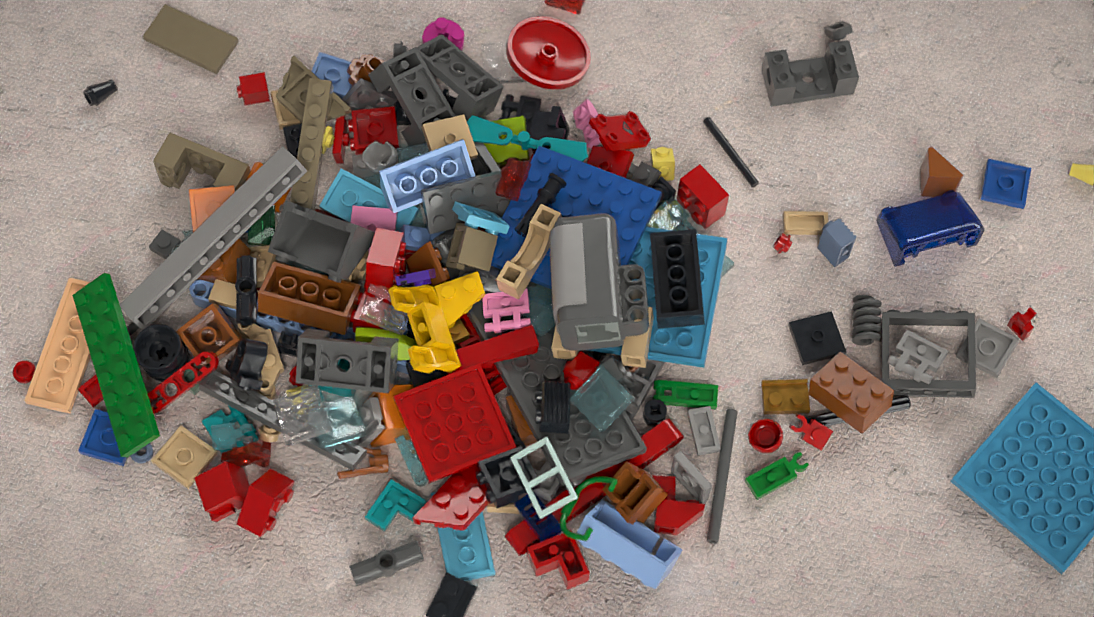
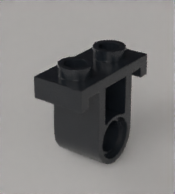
M242 338L239 341L233 360H227L225 368L241 389H261L263 381L259 377L268 353V347L265 342Z

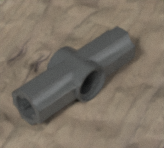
M416 540L392 550H382L376 556L349 567L356 586H360L383 576L391 577L401 569L424 561V558ZM389 559L393 561L390 567L385 568L380 565L383 560Z

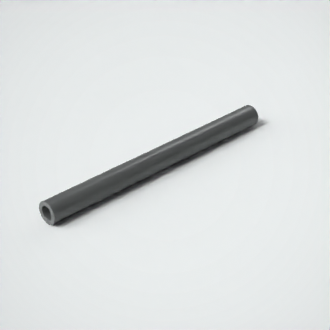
M735 409L726 410L707 535V542L713 544L719 542L738 411Z

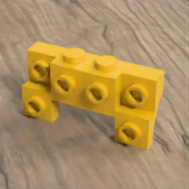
M421 285L416 287L393 286L388 291L391 297V304L394 310L407 313L417 346L413 345L407 349L413 369L425 373H431L435 369L451 373L459 368L461 364L435 287Z

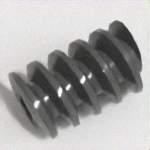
M869 295L855 296L853 298L854 312L852 317L854 320L852 323V334L854 337L852 342L861 346L870 345L874 341L881 339V335L878 334L881 331V326L877 324L881 323V318L878 316L882 313L881 309H879L882 302Z

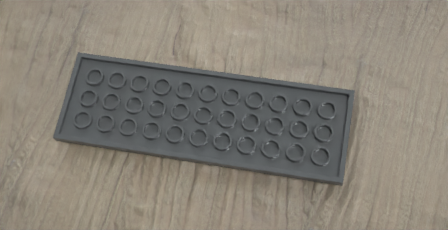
M446 267L450 276L449 281L457 279L460 270ZM530 281L526 287L529 292L530 313L521 314V319H531V325H533L539 342L538 352L495 362L494 364L537 442L546 436L549 438L570 483L646 453L647 447L626 411L619 406L601 375L584 394L570 389V426L568 434L540 432V424L535 423L536 410H540V404L536 403L537 389H541L543 381L564 382L563 369L570 360L554 358L552 342L556 324L553 315L552 290ZM482 299L474 303L472 309L467 312L481 341L515 330H502V333L496 334L494 331L485 332L484 323L493 322V318H484ZM513 315L502 316L501 321L513 320ZM578 350V353L581 351L595 359L590 350ZM545 444L540 448L553 469L556 467V464ZM560 472L555 474L561 486L566 485Z

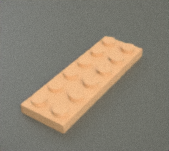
M74 278L68 279L24 400L26 404L71 414L78 394V388L82 383L91 357L72 295L90 282Z

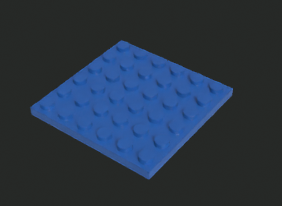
M538 146L502 217L510 227L507 234L499 232L497 235L498 238L491 266L502 270L507 260H512L521 249L526 238L522 237V233L519 235L514 229L538 197L537 191L539 188H543L549 180L548 176L550 173L561 177L567 185L559 191L555 197L556 201L551 205L549 204L548 207L560 212L562 217L601 213L613 216L617 225L621 266L629 265L659 203L662 192ZM549 248L530 281L552 290Z

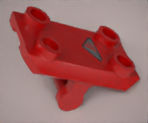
M629 111L627 114L606 116L598 114L595 117H590L589 124L592 129H595L600 137V142L607 151H629L635 148H644L651 141L648 131L641 124L637 114Z

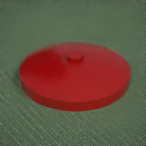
M536 16L522 20L511 30L506 43L507 59L513 70L525 81L544 89L561 90L576 85L586 75L591 61L590 49L585 38L568 23L552 17Z

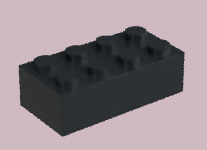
M696 229L650 233L658 329L705 325Z

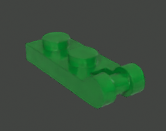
M668 380L654 381L653 388L656 391L653 399L660 400L665 405L692 408L710 406L711 409H717L718 385ZM670 390L671 396L664 395L665 391Z

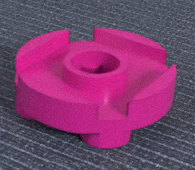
M440 17L424 29L422 35L423 44L442 34L461 51L463 50L464 31L457 23Z

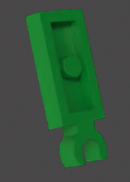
M801 452L796 453L790 462H788L786 457H783L745 478V483L756 500L797 478L796 471L804 472L808 468V462L804 465L797 463V460L802 457Z

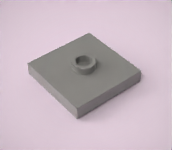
M978 319L975 324L976 368L998 378L1018 345L1019 338ZM967 338L956 354V358L968 363Z
M679 451L674 455L671 473L676 476V479L700 504H704L709 498L712 484Z

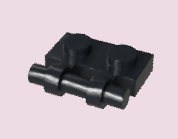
M506 95L505 101L501 105L502 115L498 120L510 118L512 112H517L516 117H525L526 132L530 133L535 111H540L542 99L521 95L518 103L513 102V95Z

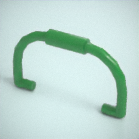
M604 476L592 477L578 485L574 491L579 498L580 492L588 485L604 482L610 483L608 491L613 492L618 480ZM577 498L562 508L560 527L566 536L576 540L588 541L593 532L592 528L588 527L585 534L582 535L573 533L566 527L567 516L571 514L578 500Z

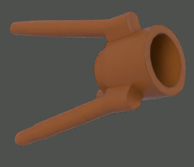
M363 447L366 449V453L372 454V457H368V467L355 469L354 471H340L337 473L338 478H350L372 473H388V455L381 454V449Z

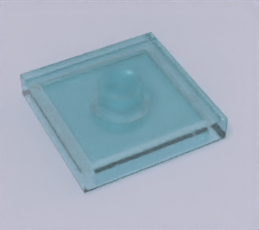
M600 366L570 398V401L603 433L635 398L605 367Z
M352 396L307 408L308 416L321 448L367 436L365 426Z

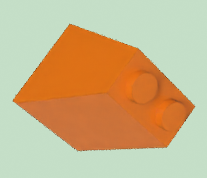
M412 384L394 385L389 393L372 392L367 398L368 400L369 398L378 397L383 416L381 425H385V429L370 443L371 447L410 440L393 396L413 389Z

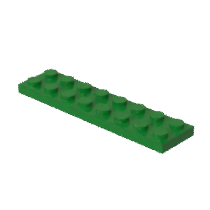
M103 273L72 296L121 457L128 458L160 437V433L111 275Z

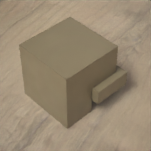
M456 223L445 267L457 270H464L465 267L489 271L498 236L467 227L463 223Z

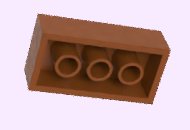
M273 261L258 292V312L346 335L351 323L353 309L357 310L358 307L357 302L361 285L344 280L339 283L328 279V276Z

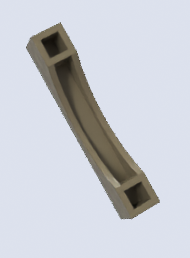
M309 78L297 160L304 166L307 172L292 186L290 202L315 211L322 146L331 109L334 86L332 81Z

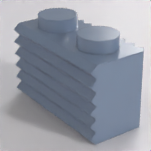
M837 219L835 222L829 221L823 226V232L819 237L820 242L817 247L834 267L849 258L856 240V235L850 232V229L847 228L848 226L845 225V222H842V219Z

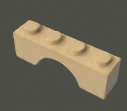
M540 204L530 221L529 230L521 249L512 260H507L496 279L500 291L518 300L520 299L550 248V231L554 228L555 222L562 218L560 212Z

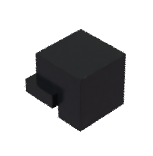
M552 106L551 112L535 111L529 133L530 138L540 140L544 137L567 140L570 129L561 107ZM546 145L544 148L550 149L551 146ZM531 148L533 154H535L537 148Z

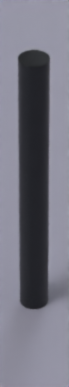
M710 117L705 118L703 123L751 187H756L759 184L758 180Z

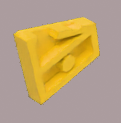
M478 271L435 286L448 328H452L455 325L454 323L463 314L472 309L474 303L479 302L486 295Z

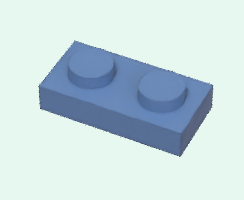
M403 225L400 228L401 232H403V242L407 243L406 249L417 251L425 243L432 242L434 238L444 233V231L429 234L427 228Z

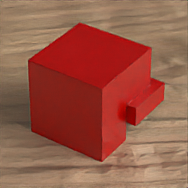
M225 461L194 477L204 510L210 514L212 521L218 522L236 513L235 508H242L249 488L244 468Z

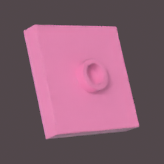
M352 206L350 223L373 232L376 231V228L396 231L398 212L393 213L388 208Z

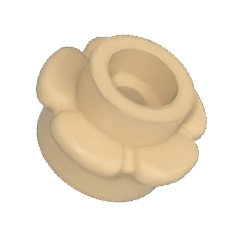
M265 424L258 429L260 433L259 438L265 442H276L279 434H281Z

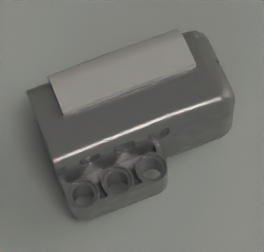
M601 213L559 218L555 222L554 228L550 231V265L553 315L562 347L570 351L618 347L624 344V339L627 336L645 334L649 329L645 272L639 265L621 266L617 225L613 216Z

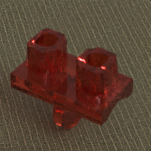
M509 157L506 166L501 170L502 176L495 191L496 195L505 197L508 200L518 201L523 184L527 180L531 163Z

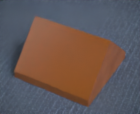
M932 146L928 148L920 168L921 196L952 198L956 194L964 175Z

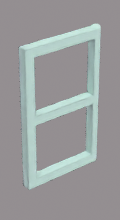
M547 436L510 457L539 518H543L578 498ZM546 444L556 467L528 482L518 460ZM560 472L571 495L542 510L531 488Z

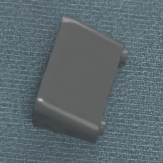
M286 201L268 252L276 255L275 260L287 264L289 260L325 272L329 274L328 279L341 283L342 279H348L371 247L375 232Z

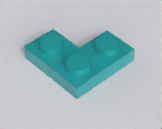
M391 479L366 514L365 520L385 532L398 513L413 522V517L428 501Z

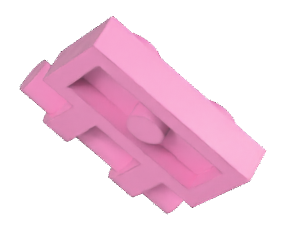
M525 289L519 300L504 292L488 293L482 298L484 318H493V322L484 323L485 332L494 331L496 334L502 333V330H517L531 325L530 318L521 319V314L530 313L528 289ZM513 315V320L501 321L502 316Z

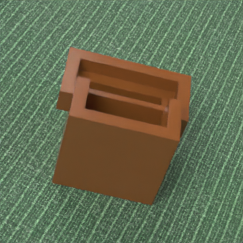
M627 461L613 476V478L618 480L614 491H608L610 483H607L602 489L612 502L617 503L615 509L627 523L632 525L636 520L644 523L667 496L666 492L647 471Z

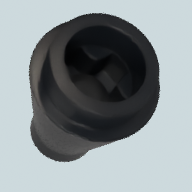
M111 79L87 86L83 94L90 106H98L117 91V86Z

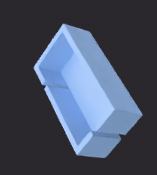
M601 500L585 516L577 531V534L584 535L588 527L592 528L593 532L588 541L578 540L581 545L591 548L600 554L604 560L613 562L623 572L632 574L640 579L644 585L654 589L671 572L683 550L664 538L655 556L651 553L660 535L638 521H635L633 525L627 523L615 507L604 500Z

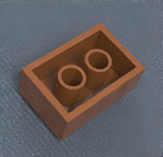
M839 352L810 379L809 395L863 434L892 406L894 390L845 354Z

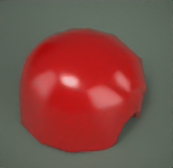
M761 419L752 424L748 433V439L754 450L762 454L772 453L782 445L783 431L777 422L770 419Z

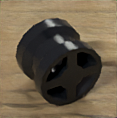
M657 399L648 401L644 406V422L651 427H655L664 421L667 414L666 405Z

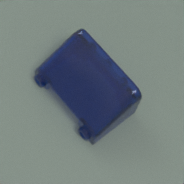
M954 190L947 191L937 197L894 208L892 206L886 207L881 210L876 220L894 267L904 265L906 257L912 255L915 258L921 251L956 242L959 246L965 242L967 248L976 246L984 232L981 220L962 194Z

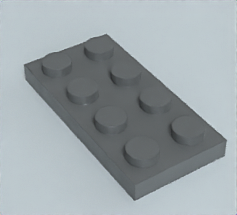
M503 169L422 189L421 195L427 231L429 234L453 229L456 223L465 224L464 221L458 219V215L452 210L455 201L494 212L499 217L503 216L513 197L509 171Z

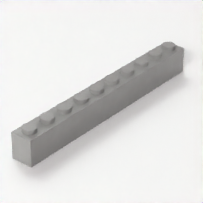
M282 146L120 304L125 314L142 330L150 326L307 172L304 166Z

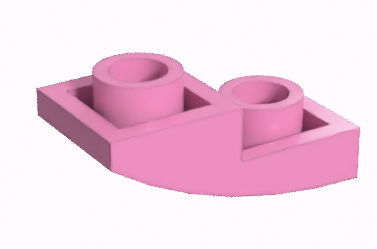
M586 99L573 111L576 128L583 130L587 147L592 149L593 146L601 143L599 135L589 124L590 117H595L598 113L591 101Z

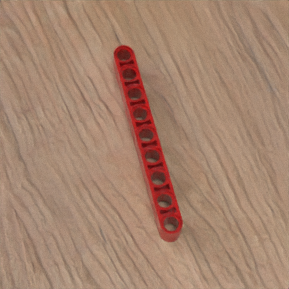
M667 418L641 436L642 441L647 447L646 453L626 461L644 469L676 446L684 438V435L670 418ZM626 461L588 475L582 482L592 477L604 476L613 478ZM596 482L585 487L580 492L571 514L567 516L566 524L605 497L606 494L602 489L607 483ZM569 490L562 492L541 507V509L544 510L569 496ZM564 506L543 518H539L537 512H534L505 535L506 540L519 556L527 553V547L544 541L561 528V510Z

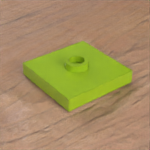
M524 116L491 121L510 128L513 136L526 131ZM501 135L499 138L505 139L507 135ZM511 142L507 145L483 143L497 165L503 164V161L508 158H519L520 161L529 160L528 150H523L520 145Z

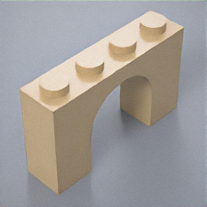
M648 307V331L643 335L627 336L624 339L621 358L622 364L625 366L646 368L654 320L653 307ZM555 326L552 342L554 358L573 360L578 354V350L570 351L562 347L560 335Z

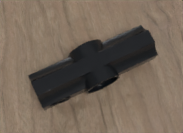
M247 255L237 258V279L235 283L236 323L243 326H252V324L257 323V258ZM245 289H251L249 292H242Z

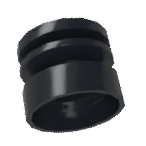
M155 324L148 326L138 334L134 341L133 349L138 363L150 378L158 382L165 381L187 364L191 358L185 343L176 331L167 325Z

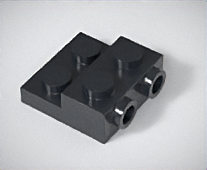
M521 446L478 462V472L475 473L480 486L485 485L487 489L485 491L486 499L489 504L494 503L497 509L519 501V495L527 493L510 458L523 450ZM527 456L519 459L518 462L527 481L530 482L537 478ZM541 483L532 487V491L540 488Z

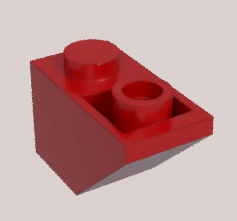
M666 497L656 508L654 532L678 535L703 516L705 504H700L697 500H686V502L676 501L673 497Z

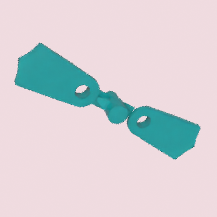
M473 115L467 121L474 142L507 145L511 142L520 145L523 150L549 145L551 146L550 150L581 162L588 158L586 142L551 137L535 140L530 138V134L526 131L513 136L510 128ZM501 135H507L505 139L499 138Z

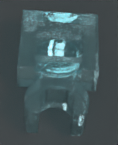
M235 423L211 425L214 450L237 448V441H242L246 444L253 442L252 436H244L246 431H252L251 424H244L239 429H236Z

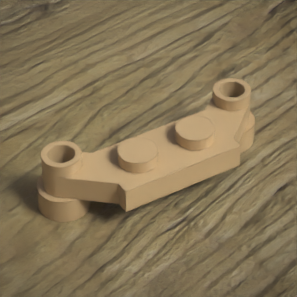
M237 324V330L243 338L267 344L268 353L260 379L263 383L261 389H257V393L272 400L276 395L275 384L280 373L285 371L271 330H265L256 324H252V326Z

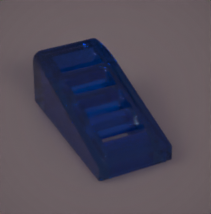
M533 491L541 509H546L547 507ZM528 494L514 503L515 508L541 542L561 533L560 523L552 513L544 516L543 518L546 517L547 519L536 525L543 518H539L538 514L530 517L536 512L534 506L526 511L524 510L525 507L532 503Z

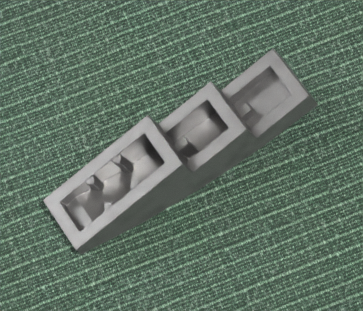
M648 359L646 368L639 367L633 372L634 377L631 379L635 385L630 389L638 399L635 403L639 409L665 362ZM638 410L632 414L626 411L631 422L637 414Z

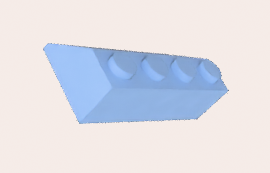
M462 139L380 170L379 176L380 186L387 207L393 213L422 203V189L475 177V173L465 141Z

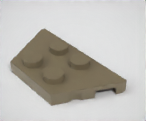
M293 56L290 60L289 70L287 73L285 72L283 84L279 87L276 98L302 123L309 78H319L298 58ZM334 92L327 121L352 112L351 108Z

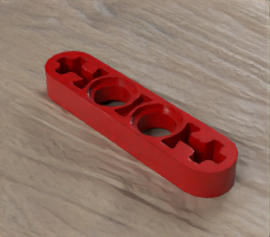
M213 352L198 354L148 393L150 404L152 403L150 399H157L160 396L164 398L156 403L157 408L152 407L153 414L163 411L215 371L219 365L217 355ZM204 357L211 358V361L209 362L211 365L210 367L204 366L200 370L196 367L202 365L205 362ZM187 369L192 370L195 374L192 382H187L184 379V372ZM169 383H173L177 387V392L174 396H170L166 392V387Z

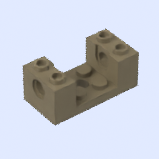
M169 132L153 160L160 182L166 187L171 188L173 186L177 189H180L191 168L199 174L205 173L215 179L213 187L234 185L235 192L246 182L251 171L247 163Z

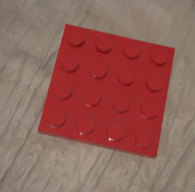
M480 363L393 396L428 483L475 466L481 460L516 448Z

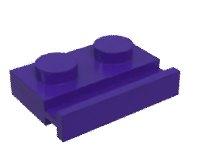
M434 268L395 277L397 286L414 282V287L430 284L431 279L436 278Z

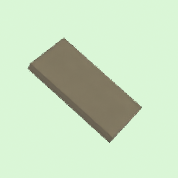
M166 4L143 35L145 41L215 74H218L239 42L237 37Z

